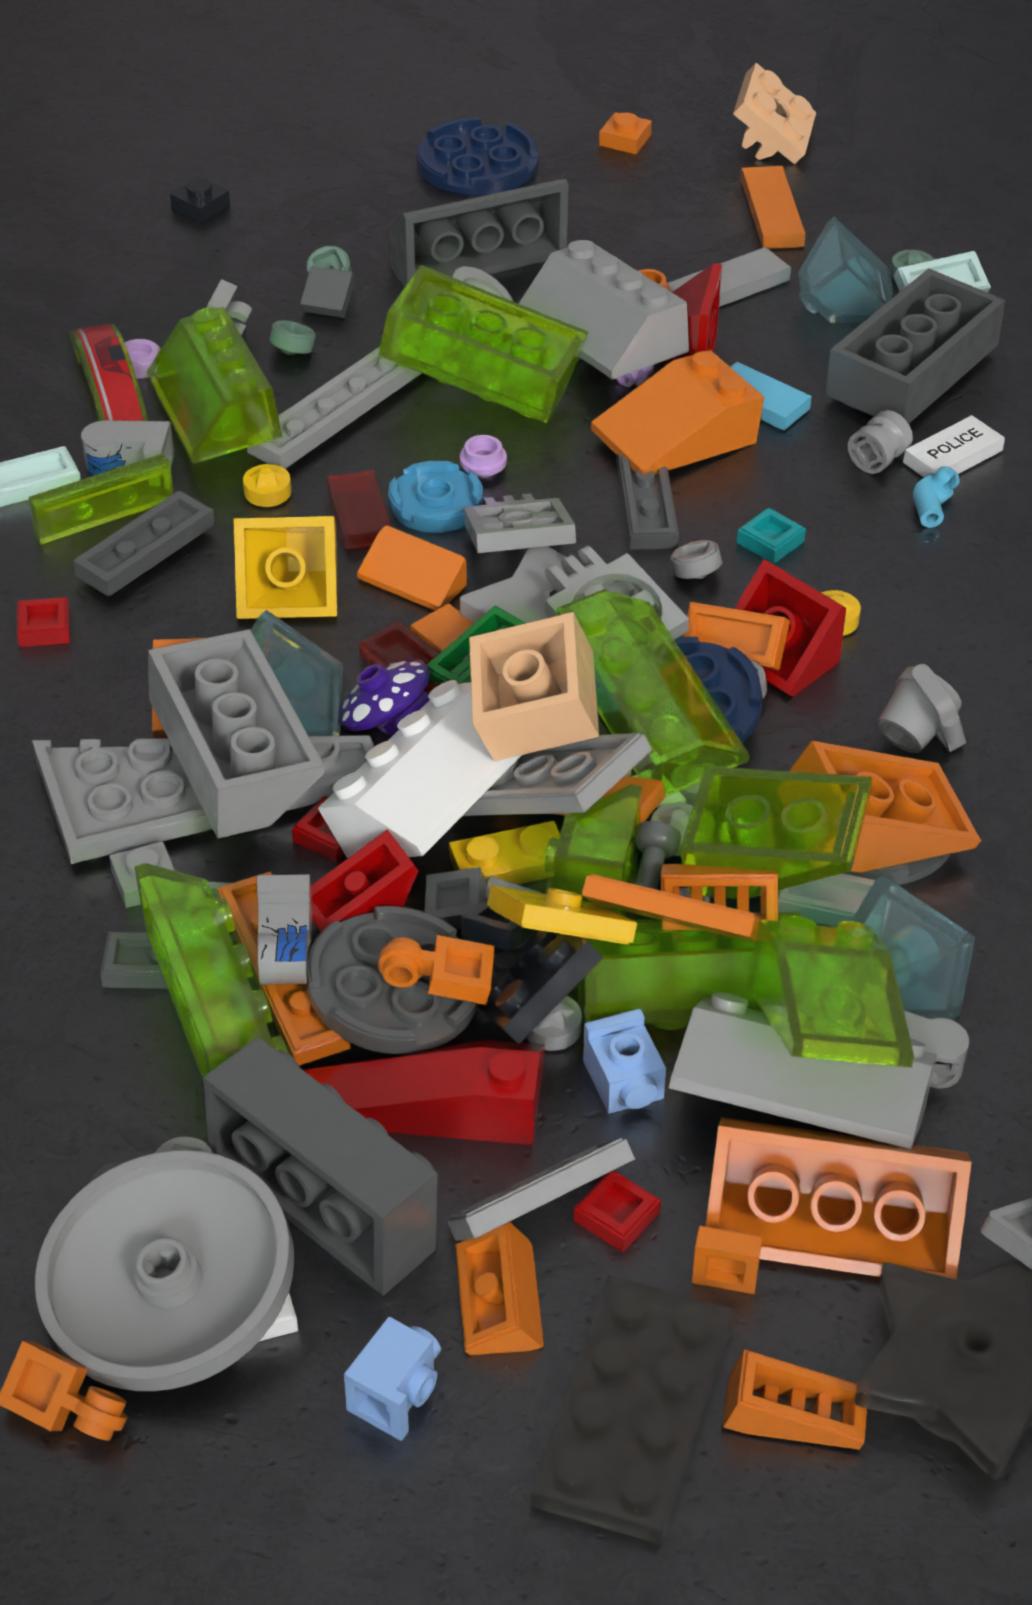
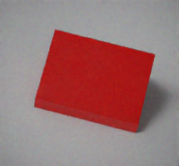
M763 559L734 609L780 616L790 620L779 671L763 669L766 681L794 697L840 662L846 607Z

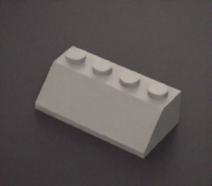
M589 240L573 241L567 248L552 252L517 305V309L525 320L612 380L689 352L687 302Z
M250 629L148 650L149 700L217 838L271 826L324 774L325 765Z
M713 993L712 999L703 998L693 1008L671 1075L669 1089L907 1149L912 1148L922 1124L937 1054L924 1051L925 1043L909 1037L896 1035L890 1036L888 1042L864 1037L866 1032L864 1028L847 1022L831 1021L829 1028L805 1022L806 1014L784 1007H772L770 1013L747 1008L748 1000L726 993Z

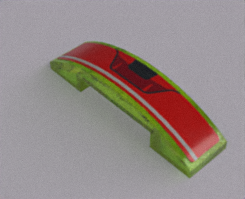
M111 323L68 331L77 362L81 363L94 399L97 420L148 421L137 377L124 340L116 325Z

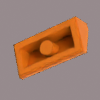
M384 526L376 536L357 572V578L436 611L450 603L467 585L466 559L459 554L398 529Z
M509 1221L475 1239L456 1243L465 1352L469 1355L524 1352L542 1348L544 1341L534 1253L530 1240Z

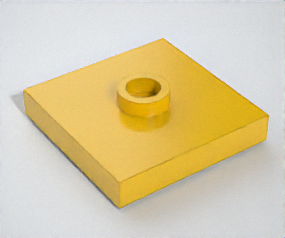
M493 885L490 887L487 901L490 909L523 928L629 945V942L633 943L637 922L603 905L582 901L581 894L555 888H548L547 894Z

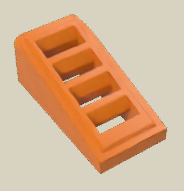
M662 864L661 891L680 895V887H691V898L703 901V887L714 886V904L726 907V886H737V910L749 912V886H760L761 913L753 914L763 920V923L766 925L765 930H778V871L691 864ZM662 920V930H699Z
M744 1349L728 1377L722 1427L744 1434L860 1450L865 1440L869 1387ZM753 1391L761 1392L760 1397L754 1396ZM778 1395L788 1396L787 1405L777 1403ZM806 1399L815 1400L814 1414L804 1411ZM832 1402L842 1404L841 1422L830 1419Z

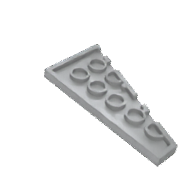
M309 736L325 765L324 774L288 810L316 804L324 796L329 798L334 793L332 787L338 780L350 773L356 772L367 761L365 755L375 747L370 736ZM168 738L136 739L129 747H101L100 739H80L79 747L52 748L51 740H32L34 756L71 864L213 829Z

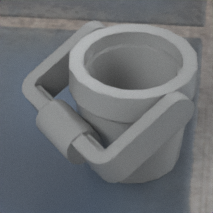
M919 664L908 666L904 669L896 680L895 689L877 720L879 732L894 746L909 753H919L935 735L949 753L966 744L958 714L962 705L958 693L949 683L934 674L928 665Z

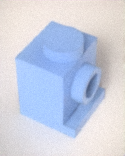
M641 1009L591 1021L584 1025L583 1062L608 1114L629 1108L639 1109L654 1101L664 1099L666 1067L644 1025L645 1017Z
M388 1317L344 1373L346 1410L402 1441L409 1432L408 1411L413 1405L420 1407L426 1402L437 1381L434 1360L441 1352V1347L436 1338L423 1328L417 1326L408 1327Z

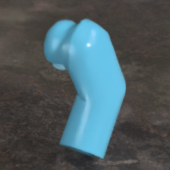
M942 466L935 474L927 475L914 487L913 499L921 524L925 527L932 528L942 523L944 514L941 504L950 499L954 494L953 489L960 483L957 472L948 466Z

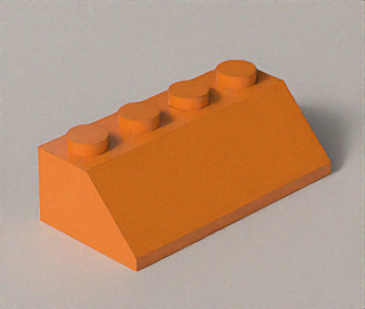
M721 1117L718 1126L706 1227L717 1229L733 1228L745 1234L762 1236L760 1259L955 1288L972 1161L968 1152L920 1145H913L911 1149L864 1137Z

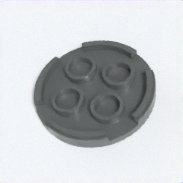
M398 906L374 907L373 913L358 915L341 923L338 920L334 921L316 938L308 956L306 990L315 1013L330 1030H333L341 1038L368 1050L390 1054H409L439 1047L454 1039L469 1025L475 1015L478 1003L428 994L430 976L423 975L414 985L405 988L392 986L384 980L378 968L379 954L391 940L400 937L410 938L416 941L422 950L433 951L437 935L459 939L456 936L457 930L450 924L419 910Z

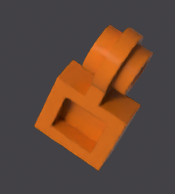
M437 935L433 951L422 950L416 941L400 937L391 940L380 951L378 968L384 980L392 986L399 988L410 987L423 975L430 976L428 994L486 1005L491 990L495 946Z
M22 1341L1 1389L0 1406L49 1431H62L68 1415L72 1411L77 1414L73 1424L75 1428L92 1437L107 1441L111 1440L115 1430L121 1431L128 1417L123 1412L127 1401L115 1393L94 1386L89 1387L86 1396L78 1393L88 1371L87 1368L35 1341Z

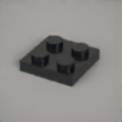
M538 930L525 943L523 947L524 956L509 971L505 968L492 976L491 990L486 1005L478 1004V1008L494 1024L520 1044L603 959L585 939L578 936Z

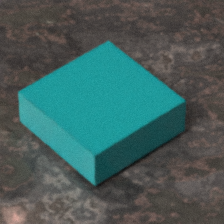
M767 508L738 529L737 543L775 564L805 542L806 528Z

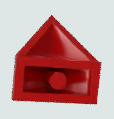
M388 829L351 857L341 861L332 871L311 885L312 920L321 932L334 921L338 920L341 923L358 915L373 913L374 907L377 906L404 907L418 869Z

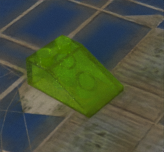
M705 766L680 847L683 864L775 870L778 871V890L849 872L852 869L873 786L872 777ZM714 886L703 887V896L714 897ZM726 886V898L737 899V886ZM749 886V898L760 896V886Z
M795 915L782 916L780 921L760 920L747 986L792 1057L912 1068L914 1053L891 952L870 926L853 921L839 922L838 927L819 926L808 918Z

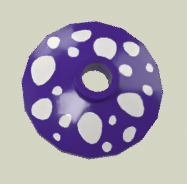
M416 659L398 661L383 666L381 663L368 666L359 673L356 678L357 685L340 705L337 717L341 725L346 730L356 732L374 728L391 720L420 697L429 683L431 672L423 661Z

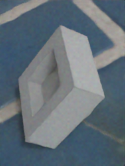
M163 841L109 855L111 871L126 908L180 894L178 877Z

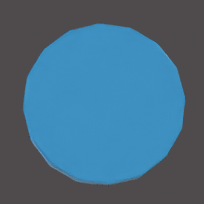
M430 460L412 464L403 469V476L397 480L394 477L389 483L388 507L394 519L407 528L424 533H445L463 528V507L478 506L483 503V485L478 476L470 470L469 475L459 471V465L449 461Z

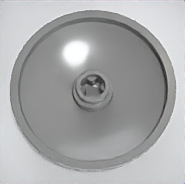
M173 1150L141 1156L110 1169L90 1182L69 1201L51 1225L41 1247L35 1272V1295L39 1314L46 1330L62 1355L87 1368L86 1375L96 1381L112 1387L133 1391H161L191 1385L223 1371L238 1361L263 1338L282 1310L292 1282L294 1270L292 1235L283 1210L268 1185L258 1175L238 1162L221 1155L193 1150Z

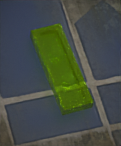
M164 454L156 455L30 496L29 504L34 535L40 544H44L156 506L173 494L169 460Z

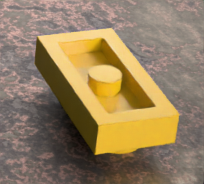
M555 821L449 842V858L454 871L481 867L486 879V886L490 876L519 885L570 874L571 858Z

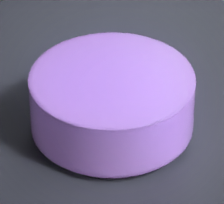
M134 339L121 345L133 379L148 378L161 370V349L156 343L146 339Z

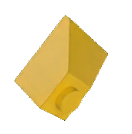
M334 516L234 519L237 620L337 617V543Z

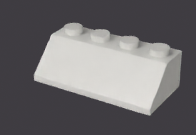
M451 680L434 688L428 695L429 702L419 711L404 717L397 725L399 730L388 741L382 742L369 750L365 755L367 761L356 772L342 777L333 785L332 790L334 793L318 807V810L347 858L351 857L387 829L408 857L423 856L521 756L498 761L493 760L472 724L471 682L458 684L457 681Z

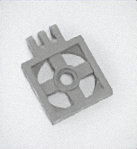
M528 493L521 494L520 500H514L512 495L502 496L501 502H496L493 497L483 498V505L463 507L464 526L478 553L576 543L575 523L559 498L535 500L532 494Z
M587 545L578 550V557L581 563L573 555H569L561 560L565 573L556 564L545 569L547 580L558 592L545 600V613L549 618L572 612L573 606L583 600H586L597 612L596 618L585 623L581 628L593 650L594 668L605 680L687 633L689 630V618L628 553L606 564ZM618 580L629 581L639 593L625 601L614 600L604 588ZM655 609L661 615V620L653 633L648 636L637 625V618ZM612 611H621L627 618L623 623L614 624L608 621L607 615ZM607 636L610 638H620L626 645L612 646L599 643L598 641Z

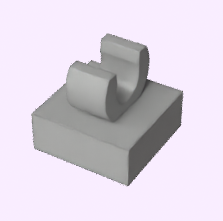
M223 279L220 280L207 305L197 334L198 338L213 344L219 331L222 330L229 338L240 340L246 325L235 321L233 318L246 323L252 308L244 302H232L238 286Z

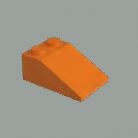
M711 350L700 351L694 355L670 362L591 422L590 430L617 455L618 453L622 454L629 461L630 468L633 471L637 472L639 470L642 474L653 471L656 475L658 474V469L664 466L668 470H672L756 444L764 396Z
M811 740L778 785L789 813L795 821L807 845L809 854L817 867L862 873L975 849L981 842L939 763Z

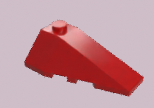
M481 1040L433 1048L423 1052L396 1054L305 1069L303 1071L321 1085L328 1084L341 1095L346 1104L363 1117L373 1118L378 1121L388 1133L533 1145L545 1057V1044L522 1042L518 1044L517 1042Z

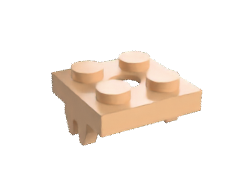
M755 63L746 72L733 112L738 119L748 126L744 134L742 147L746 149L755 142L761 143L755 155L758 160L773 156L779 151L793 164H796L805 155L816 112L804 97L796 96L782 84L780 78L772 71L764 70Z

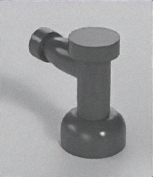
M645 821L638 825L635 844L643 855L636 883L633 884L659 890L662 864H664L666 858L675 855L680 846L681 833L678 829L659 821Z

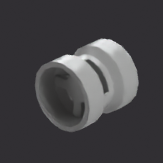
M890 410L881 411L868 422L867 426L861 427L849 438L848 453L856 466L864 472L871 474L880 473L892 463L893 458L900 456L905 449L911 446L913 441L912 430L908 422L898 413Z

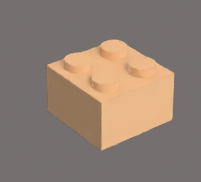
M574 612L469 637L472 724L494 761L599 737L593 650Z

